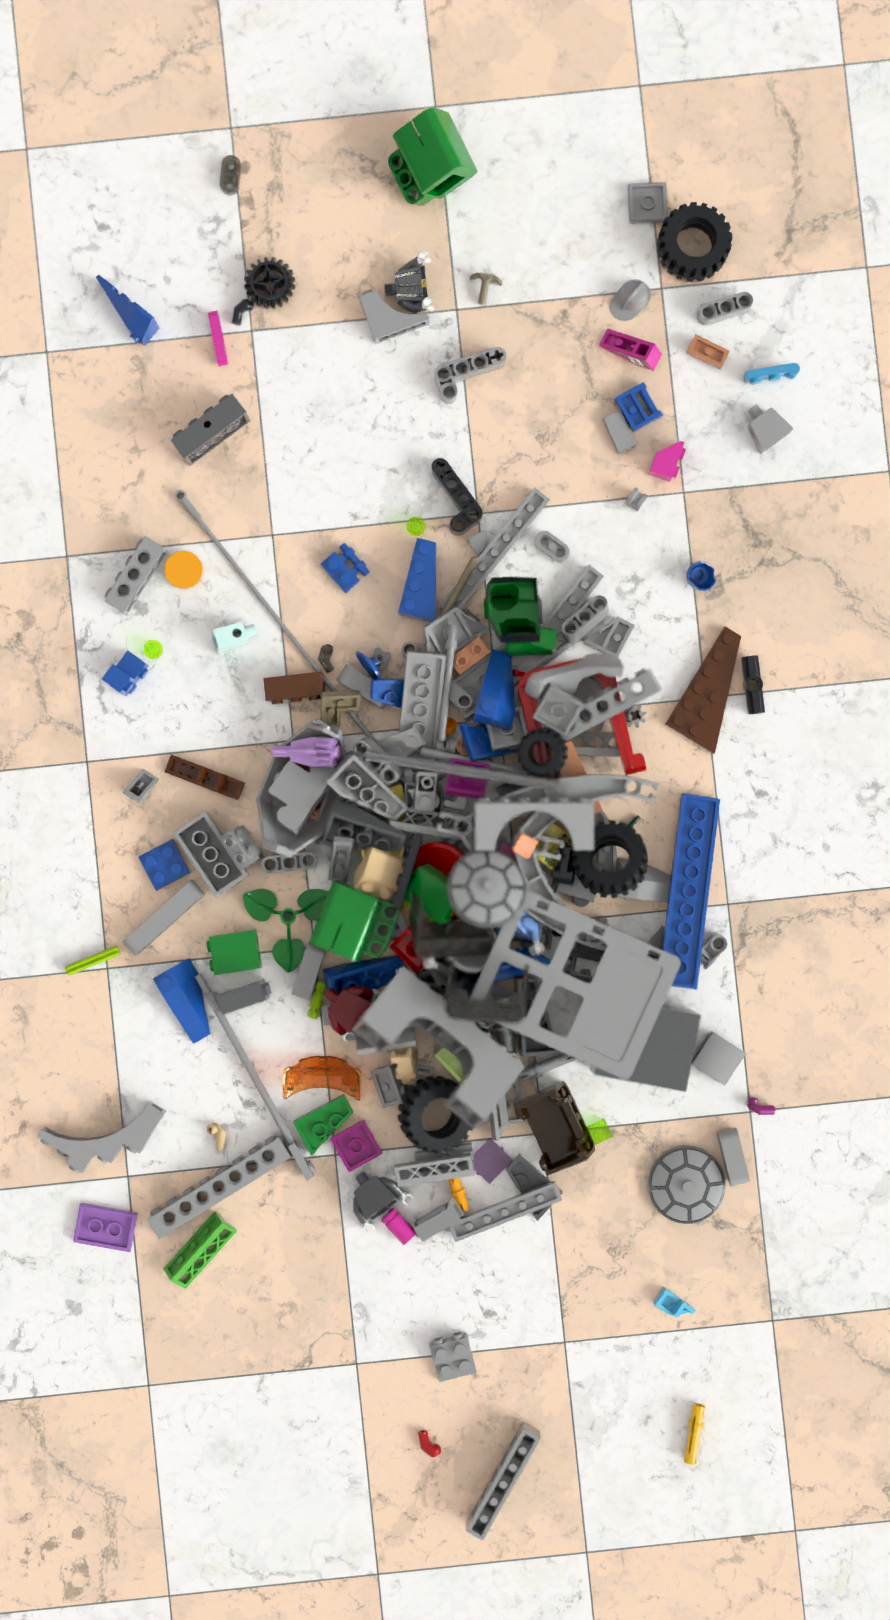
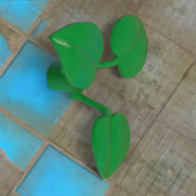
M258 889L243 894L245 908L253 919L267 921L271 913L280 915L282 923L287 925V940L281 939L277 941L272 950L274 960L286 972H291L299 966L305 952L301 940H291L290 925L295 922L296 915L304 912L307 919L317 921L328 891L322 889L304 891L297 899L300 910L294 911L293 909L286 908L282 912L273 910L277 905V899L267 889Z

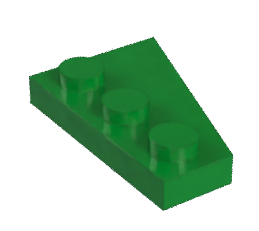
M345 1094L293 1121L311 1155L353 1113V1109Z

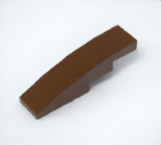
M172 754L164 771L238 801L245 782Z

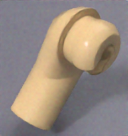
M217 1123L209 1124L207 1132L216 1138L215 1149L225 1150L226 1131Z

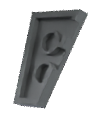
M520 1154L506 1167V1171L521 1194L551 1182ZM552 1205L534 1211L535 1219L538 1221Z

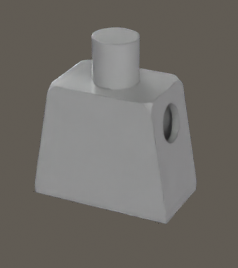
M756 404L748 410V413L754 420L749 423L747 428L760 454L793 430V427L773 408H769L763 413Z

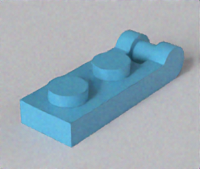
M797 363L748 370L743 375L744 383L750 382V385L761 383V380L767 379L772 382L780 380V377L785 376L788 379H794L800 371V366Z

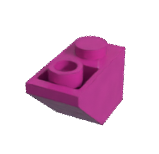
M680 441L657 452L648 475L668 482L671 481L672 477L676 478L680 468L677 466L678 460L683 459L686 451L683 448L685 442Z

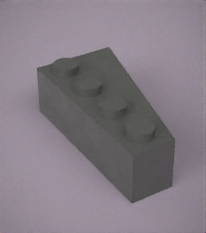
M533 976L513 978L516 1016L522 1019L527 1016L539 989L537 978ZM545 1008L539 1026L554 1033ZM517 1032L520 1056L561 1054L559 1050Z

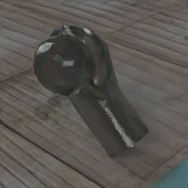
M330 644L323 645L318 656V661L327 674L335 669L330 662L333 647Z

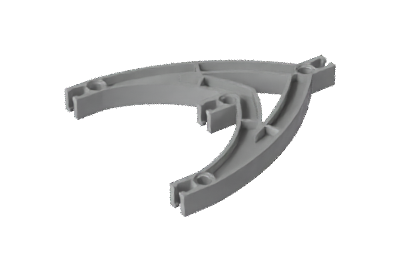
M574 775L553 779L556 782L557 780L560 781L559 792L558 789L553 791V789L548 790V788L546 790V788L541 789V787L536 788V786L535 788L524 786L492 799L491 802H498V798H510V802H516L518 798H530V801H538V798H550V801H557V798H569V801H577V798H589V801L594 802L622 796L655 802L656 797L652 793L648 797L640 794L643 784L652 785L651 787H654L653 790H658L659 783L627 775ZM634 781L636 789L629 792L627 785L629 782ZM440 810L439 818L446 816L455 820L452 828L442 827V824L438 823L436 830L460 836L469 851H475L474 810L464 816ZM533 811L513 834L512 844L514 845L519 834L522 832L534 840L541 839L543 845L539 849L534 848L528 859L514 852L517 865L524 875L526 890L566 907L548 885L537 860V855L560 860V851L556 850V853L546 851L548 842L558 843L559 847L563 848L565 841L560 838L543 835V832L557 821L558 818L546 812ZM460 821L467 822V828L464 831L457 829V824ZM538 901L536 907L547 911L549 906L541 901ZM530 908L524 910L542 924L563 935L566 928L564 923ZM594 926L592 932H597L602 936L604 929ZM580 932L576 938L577 942L592 948L605 950L607 944H604L600 939L590 941V935L584 932Z

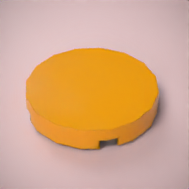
M178 551L169 556L165 563L164 571L170 584L180 589L193 588L201 580L203 566L195 554L189 551Z

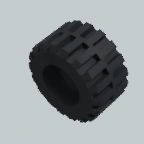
M546 728L534 729L523 736L521 742L518 743L517 747L519 749L516 751V755H518L519 759L517 760L518 763H521L523 771H527V774L534 775L537 778H545L559 772L565 765V761L568 758V746L565 745L566 741L564 738H561V734L554 732V730ZM539 741H545L552 747L553 757L547 764H539L532 756V748Z

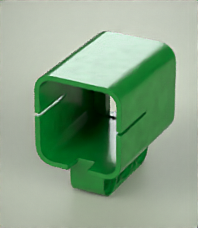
M434 107L428 108L393 134V139L399 149L389 156L388 164L406 201L410 204L423 206L433 198L445 197L478 172L447 111ZM418 192V199L416 200L415 195Z
M332 881L309 943L327 951L332 949V953L356 962L361 961L363 954L380 957L386 952L400 916V911L396 910L395 916L390 918L386 915V909L393 906L390 902L355 890L354 887L344 883ZM381 925H386L389 928L386 936L379 933ZM374 943H379L382 947L379 954H375L372 951Z

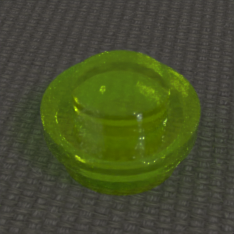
M412 517L408 520L407 531L411 535L419 536L424 533L426 525L422 518Z
M149 640L144 645V654L150 659H157L163 653V647L157 640Z

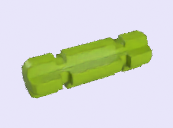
M317 981L314 989L316 991L313 992L310 1003L311 1009L308 1010L307 1014L312 1019L318 1018L320 1013L318 1010L321 1009L324 998L323 991H326V984L321 981Z

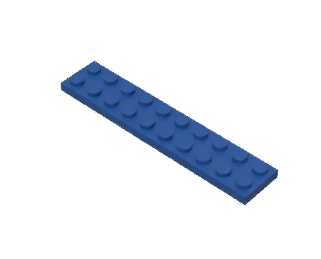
M681 794L662 944L663 951L678 957L680 960V967L671 985L672 987L697 990L720 805V799Z

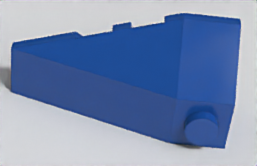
M98 274L96 276L97 280L131 333L130 337L139 344L141 342L146 345L160 329L154 317L135 301L133 303L123 292L119 294V291L111 283Z
M492 649L473 721L510 731L515 715L511 656L507 653Z

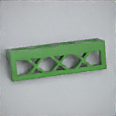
M214 1212L163 1268L170 1281L186 1289L237 1230L226 1223L219 1213ZM224 1229L228 1230V1232L224 1236L219 1237V1234ZM215 1244L212 1250L206 1251L209 1245ZM202 1258V1261L199 1264L193 1266V1263L196 1260ZM189 1273L184 1281L180 1279L183 1274Z

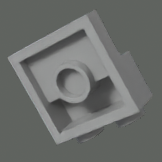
M522 706L515 707V715L510 731L486 724L492 751L508 748L510 750L519 749L517 747L518 743L528 733Z
M244 825L231 829L219 837L239 871L264 857Z
M458 1332L452 1334L450 1338L438 1337L433 1339V1342H430V1350L439 1382L477 1373L467 1333Z

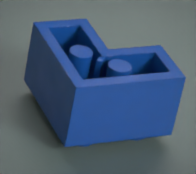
M127 650L118 664H112L101 680L125 696L131 695L137 688L136 683L138 680L143 679L147 675L149 665Z

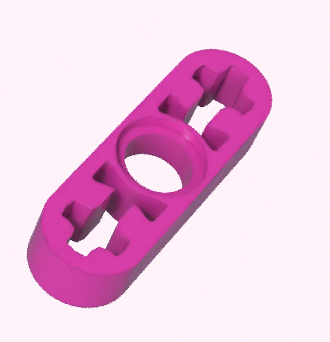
M218 310L208 312L218 366L228 365Z

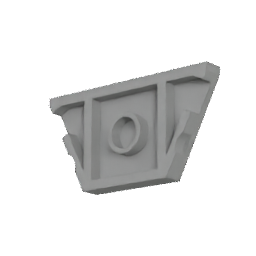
M453 607L423 627L424 649L426 653L446 654L447 648H445L446 640H448L449 625H457V649H455L454 654L488 632L489 628L465 614L459 608Z

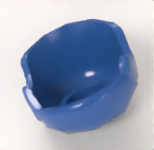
M697 561L692 563L686 573L687 582L695 590H709L716 583L714 577L715 570L707 562Z

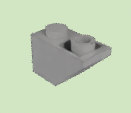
M417 771L413 787L412 806L414 810L434 811L437 772Z

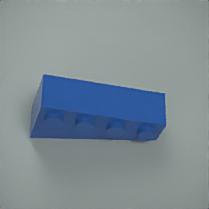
M421 538L416 540L398 611L400 616L428 623L436 619V542Z

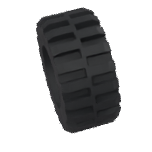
M691 202L688 207L686 204L680 205L678 210H672L670 215L665 218L657 239L658 257L662 258L660 262L662 266L668 267L667 272L670 275L675 273L677 274V279L682 280V277L687 278V282H693V279L697 278V281L700 282L704 281L706 276L711 278L715 272L722 268L731 250L733 238L732 233L729 232L731 228L729 222H724L726 217L723 213L719 215L717 208L713 206L710 209L706 203H702L699 206L697 202ZM688 228L700 229L710 238L712 248L704 256H689L679 248L677 243L678 234Z
M609 820L608 824H604V821L598 822V826L594 827V850H573L572 854L576 875L584 888H589L590 892L594 895L599 893L600 897L606 898L607 895H611L612 898H618L617 894L622 893L625 896L628 894L629 889L634 891L638 888L637 883L643 882L644 874L648 870V855L643 838L640 834H636V830L632 826L627 828L626 823L620 822L618 825L615 823V820ZM613 845L627 851L629 855L627 864L615 873H603L596 870L593 866L592 859L594 855L603 847Z
M427 1076L425 1081L422 1079L417 1080L416 1086L410 1085L407 1088L409 1090L408 1094H403L401 1097L403 1104L398 1106V1110L401 1112L398 1115V1121L401 1123L400 1128L405 1137L416 1147L427 1153L441 1154L442 1150L448 1153L452 1151L453 1146L456 1148L462 1145L460 1142L463 1139H468L469 1135L467 1133L469 1130L472 1131L473 1128L451 1111V1116L446 1125L436 1131L425 1130L421 1123L422 1112L426 1105L437 1098L448 1099L458 1084L443 1076H437L436 1078Z

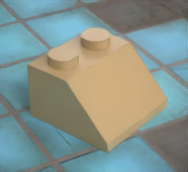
M371 847L353 874L354 889L389 902L393 892H396L399 885H396L399 873L403 874L404 871L402 866L403 859Z

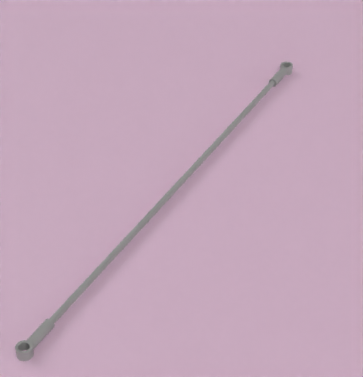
M183 490L176 491L174 494L175 499L201 525L316 672H322L201 519V515L187 499L186 493ZM178 494H184L183 499H178ZM324 675V683L331 692H337ZM347 711L364 734L377 742L353 711Z

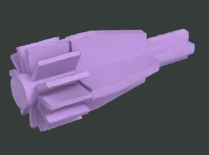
M309 737L292 741L291 746L274 745L271 753H273V757H290V761L307 766L334 767L337 765V761H339L340 748L335 737Z

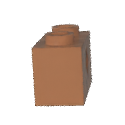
M480 637L454 655L453 669L458 676H461L473 665L490 654V650Z

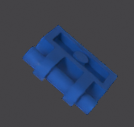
M343 543L339 547L343 555L339 557L336 552H333L321 563V566L340 588L347 593L360 582L356 576L357 573L361 572L365 577L370 571L365 567V562L363 560L360 561L354 554L355 551L352 547L349 548L346 543ZM348 559L355 565L352 570L345 564V561Z

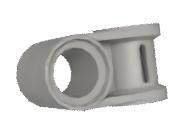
M720 934L711 935L702 945L701 954L707 958L706 960L701 955V963L704 965V969L709 968L727 948V940ZM716 938H721L723 941L722 946L719 948H714L713 941Z

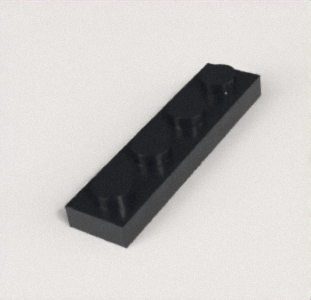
M415 832L414 837L409 839L407 848H410L408 856H404L402 862L404 871L403 874L399 873L396 885H399L397 893L393 892L390 901L393 904V910L401 912L422 844L423 834Z

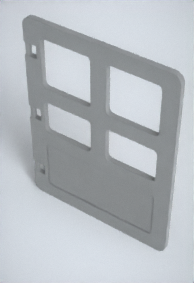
M526 890L525 900L520 911L501 927L469 999L468 1008L473 1013L617 1077L628 1079L635 1069L678 972L680 960L670 953ZM538 901L549 905L547 911L536 907ZM526 908L533 909L562 922L566 926L552 960L548 965L509 948V944ZM594 925L604 929L602 936L592 932ZM580 932L589 934L607 944L590 983L583 982L563 972L564 965ZM649 950L660 954L657 960L647 956ZM502 962L509 963L542 979L528 1014L524 1019L485 1002V998ZM556 986L563 987L583 997V1001L566 1037H562L539 1026L541 1017Z

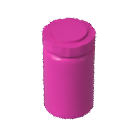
M395 1207L389 1210L381 1220L403 1245L409 1242L416 1234L413 1226L397 1212Z

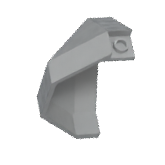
M316 718L312 719L281 745L291 746L292 741L309 737H335L340 748L337 765L347 755L341 728L328 725ZM273 757L256 799L263 848L290 858L325 833L335 799L343 802L344 797L340 796L330 787L314 810L318 813V817L315 819L309 817L297 836L282 828L277 819V812L284 805L271 798L268 789L274 782L272 781L273 777L278 771H282L287 762L290 761V757ZM293 762L307 772H310V766Z

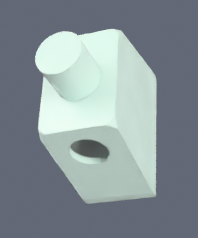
M242 622L214 629L211 637L217 654L246 645L248 638L257 635L254 624L244 627ZM237 633L240 637L236 638L233 634Z

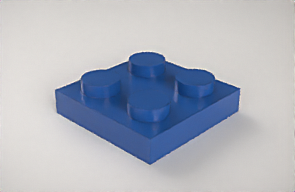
M174 839L138 857L156 891L191 873Z

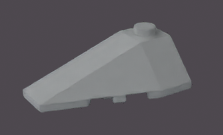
M352 751L336 766L326 781L340 796L369 808L393 821H396L409 808Z
M620 858L619 870L624 868L629 859ZM648 865L643 882L637 883L638 888L634 891L629 889L628 894L625 896L622 893L617 894V897L668 903L671 875Z

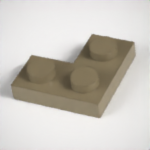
M360 691L321 692L320 721L328 725L340 727L341 712L360 711Z

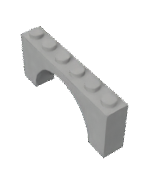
M479 798V802H474L475 851H495L496 841L503 826L513 817L528 811L546 812L557 817L569 833L573 850H594V802L589 801V798H577V801H569V798H557V801H550V798H538V801H530V798H518L516 802H510V798H498V802H491V798Z

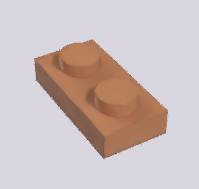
M695 334L686 353L720 370L730 351Z

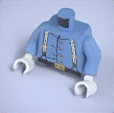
M524 911L511 941L534 942V945L529 949L532 956L535 954L539 956L545 950L544 945L539 942L541 940V925ZM502 925L494 927V931L497 936L501 930Z

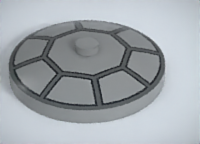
M497 850L472 851L459 859L452 868L447 882V894L453 910L462 920L476 927L493 928L507 923L520 911L526 896V883L520 867L508 855Z
M690 1145L676 1146L662 1153L653 1163L648 1176V1192L654 1206L663 1216L677 1223L692 1224L707 1219L718 1209L725 1194V1177L717 1160L707 1151Z

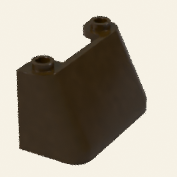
M564 1081L539 1091L514 1105L516 1116L522 1120L527 1119L543 1153L541 1160H539V1165L547 1176L587 1161L595 1152L594 1141L570 1089Z

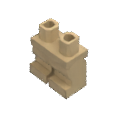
M416 1046L391 1051V1062L397 1063L396 1078L402 1079V1084H413L414 1078H416L419 1055L418 1050H415Z

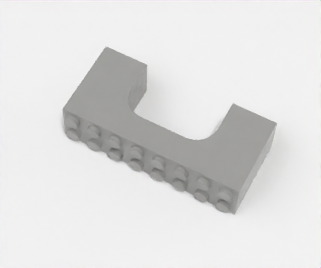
M404 967L393 977L352 1028V1030L382 1054L395 1042L402 1031L408 1027H416L423 1030L453 1054L462 1066V1078L444 1105L473 1129L486 1121L525 1068L519 1058L510 1055L503 1045L494 1042L487 1032L477 1028L471 1019H466L461 1015L458 1008L450 1006L442 995L433 992L426 982L420 981L411 970Z

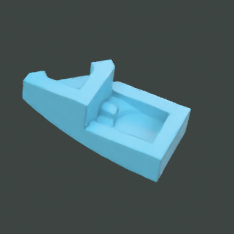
M663 1287L653 1302L655 1306L667 1314L673 1315L675 1318L680 1317L681 1314L689 1312L692 1314L696 1311L692 1306L665 1287Z

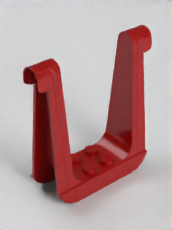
M582 658L536 668L522 676L518 684V694L528 732L542 728V724L532 718L538 708L537 699L531 698L525 693L529 677L540 671L570 665ZM597 673L586 677L594 679L598 683L600 691L609 686L612 689L618 686L616 676L608 677L602 673ZM618 691L616 692L615 697L618 701H621L620 693ZM604 701V705H605V708H606V710H607L608 705H607V703ZM624 711L609 718V722L625 775L646 771L643 754H633ZM545 741L535 743L532 748L534 760L539 764L549 763Z

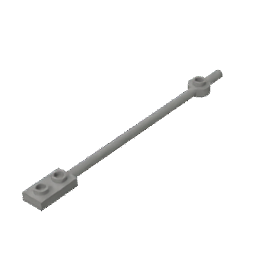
M202 973L195 976L209 1006L217 1016L271 1113L306 1180L314 1177L313 1171L315 1168L310 1160L307 1161L303 1154L306 1152L302 1144H297L294 1141L225 1015H221L216 1000L218 993H213L210 990Z

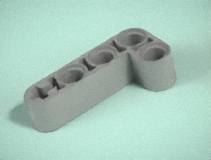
M495 347L437 366L435 369V382L441 400L445 404H452L457 400V382L501 369L506 363L505 350ZM495 355H498L501 360L497 361V359H494ZM480 360L485 365L483 367H476L474 363ZM459 366H463L466 368V371L459 373L456 369ZM446 372L448 377L441 379L438 377V374ZM446 390H452L454 392V395L451 397H446L444 395V392Z

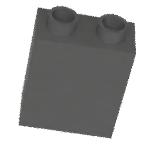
M662 1005L630 1078L622 1079L593 1065H590L591 1072L598 1076L686 1092L701 1015L695 1011Z

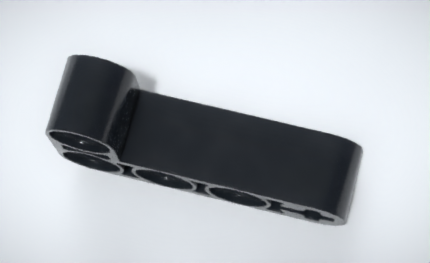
M437 458L432 463V474L460 511L451 519L450 530L454 535L461 536L482 520L483 511L449 463L443 458ZM438 465H439L440 467L444 466V467H443V470H444V473H445V475H446L444 478H443V473L441 472V470H438V471H437V466H438ZM449 480H454L457 485L449 488L446 483ZM460 495H465L468 501L460 503L457 498ZM475 510L479 513V517L473 519L469 517V512ZM455 522H462L464 527L461 530H456L453 524Z

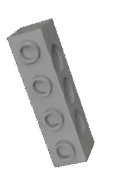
M146 536L143 540L140 539L135 546L137 550L133 556L130 555L125 562L126 567L123 572L120 571L115 578L116 583L113 588L110 587L105 593L106 599L104 601L125 615H128L167 553L164 547ZM142 555H149V560L146 563L140 562ZM138 571L139 576L134 580L130 579L131 572ZM128 587V593L124 596H121V588Z

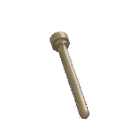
M472 557L469 560L440 616L453 608L477 564L476 557Z

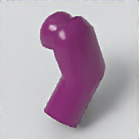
M748 1098L747 1107L759 1115L775 1114V1107L773 1105H759L758 1098Z

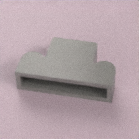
M288 761L282 771H278L272 780L274 782L268 789L271 798L284 805L277 812V819L282 828L297 836L331 787L326 781L336 768L335 766H310V772H307L292 761Z

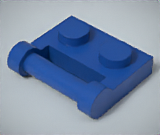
M644 382L614 399L633 433L663 416L648 394L647 386ZM640 393L651 412L650 416H647L635 394Z

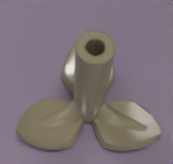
M472 274L470 280L477 278L482 280L478 304L486 305L489 282L495 281L502 286V281L492 274Z

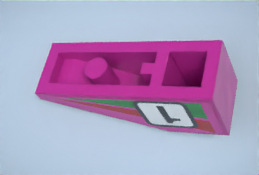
M611 329L606 330L599 344L601 348L639 367L652 371L655 370L662 356V353L654 343Z

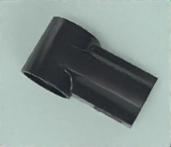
M563 846V848L559 849L561 858L557 861V865H555L553 882L573 885L575 878L574 860L572 857L573 849L570 846Z

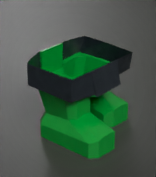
M492 577L486 587L484 618L489 621L500 642L505 643V652L509 656L552 655L557 649L556 630L541 627V624H543L542 601L537 592V578Z

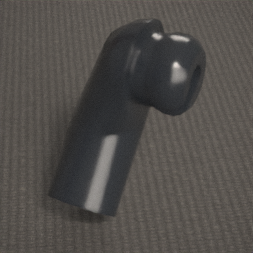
M243 299L234 307L232 324L241 325L243 313L246 310L248 312L253 310V302Z

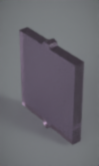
M491 1138L473 1154L476 1174L481 1175L489 1184L513 1160L503 1150V1147H500Z

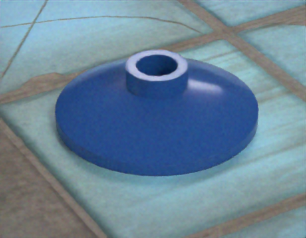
M357 651L355 653L356 657L373 679H381L377 668L380 666L378 660L374 656L369 658L367 655Z

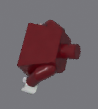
M349 986L347 988L343 987L338 994L329 987L323 997L331 1002L327 1009L329 1012L327 1017L331 1028L347 1042L346 1035H354L352 1028L370 1007L372 1001L376 1000L375 996L381 993L376 989L371 990L361 986Z

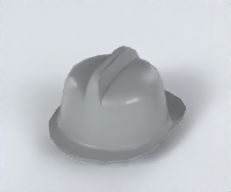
M636 279L626 282L611 300L610 309L613 316L621 321H628L636 317L650 300L651 292L647 284Z

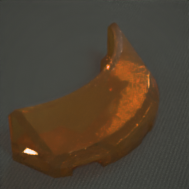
M311 1056L299 1060L298 1064L284 1069L283 1099L311 1088H331L347 1093L356 1101H360L361 1071L357 1067L353 1068L348 1065L346 1060L337 1057Z

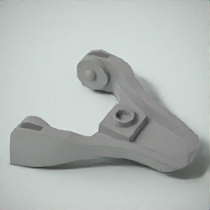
M609 653L587 654L581 660L570 665L532 674L527 680L525 693L531 698L543 699L550 685L554 684L574 696L577 686L583 678L597 673H602L608 677H621L624 666L617 656ZM582 710V717L584 719H590V712L588 710ZM604 721L592 727V729L601 732Z

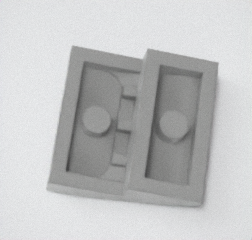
M711 1031L693 1058L692 1064L718 1082L726 1085L746 1053Z

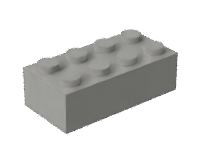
M204 811L173 832V835L215 897H219L250 876L246 868L239 871L219 839L223 835L208 812Z

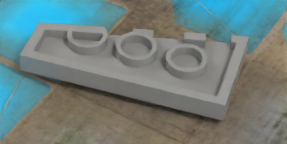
M414 727L379 740L376 743L389 755L391 753V755L396 754L397 756L398 754V756L401 755L402 757L403 755V757H407L424 745L425 741ZM366 746L362 747V749L366 751Z

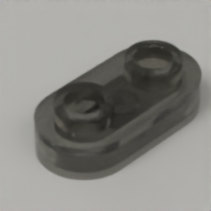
M228 155L222 160L220 188L224 194L234 195L239 190L241 163L236 156ZM234 165L235 168L230 170L229 166ZM233 184V187L227 188V185Z

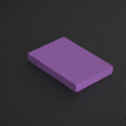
M80 1203L73 1242L130 1252L138 1213Z

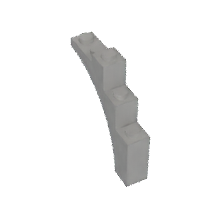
M150 1101L139 1116L130 1124L104 1136L92 1138L71 1137L44 1127L40 1130L37 1137L41 1139L40 1141L47 1146L52 1145L57 1148L59 1154L70 1156L66 1162L69 1168L76 1173H83L95 1155H98L97 1158L104 1163H112L124 1144L130 1152L135 1154L138 1152L140 1154L167 1111Z

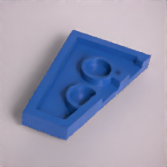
M404 678L371 679L370 698L401 708Z
M463 723L459 726L470 761L514 754L518 751V749L510 750V748L492 751L485 727H472Z

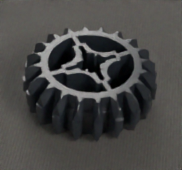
M264 257L265 262L262 263L260 259H257L258 265L256 266L251 263L252 270H247L248 276L244 277V281L247 282L244 284V288L248 290L246 292L247 296L251 297V302L257 301L258 307L264 303L266 310L269 305L272 306V309H275V304L277 303L282 307V301L288 303L287 296H293L291 291L295 289L293 284L295 277L292 276L293 271L288 270L289 265L287 263L283 265L281 259L277 263L275 257H272L271 261ZM271 270L281 273L284 277L272 275ZM265 271L264 276L260 279H257V277ZM268 276H270V280L272 281L271 290L267 283V281H269ZM284 285L283 289L275 295L276 289ZM256 289L267 291L269 296L261 295Z

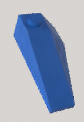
M396 955L323 969L326 988L330 987L338 994L343 987L347 988L349 986H361L377 990L383 985L387 986L396 975V969L404 967L403 960Z
M190 958L154 977L153 980L194 1044L210 1035V1028L205 1011L203 993L195 979V976L199 974Z

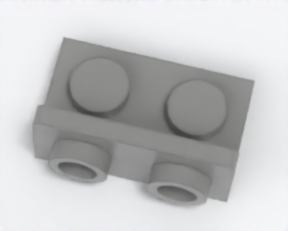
M397 1063L371 1071L383 1108L403 1103L401 1097L409 1092L408 1086L402 1084V1079L396 1078Z

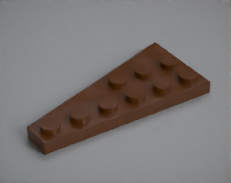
M727 627L722 629L665 723L666 726L713 754L716 751L741 640L739 634Z

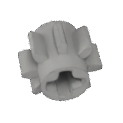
M633 705L630 707V711L624 710V713L627 714L625 719L629 722L628 727L635 724L636 728H638L639 721L642 723L646 722L642 717L647 712L640 710L641 705L637 708H634ZM634 712H637V717H639V719H635L633 721L632 715H630V713L633 714Z

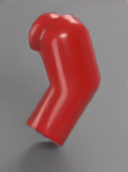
M422 1430L418 1432L421 1450L430 1457L439 1455L441 1447L429 1442L428 1431Z

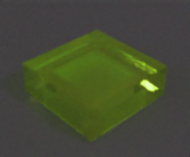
M604 1118L587 1126L595 1145L613 1137Z

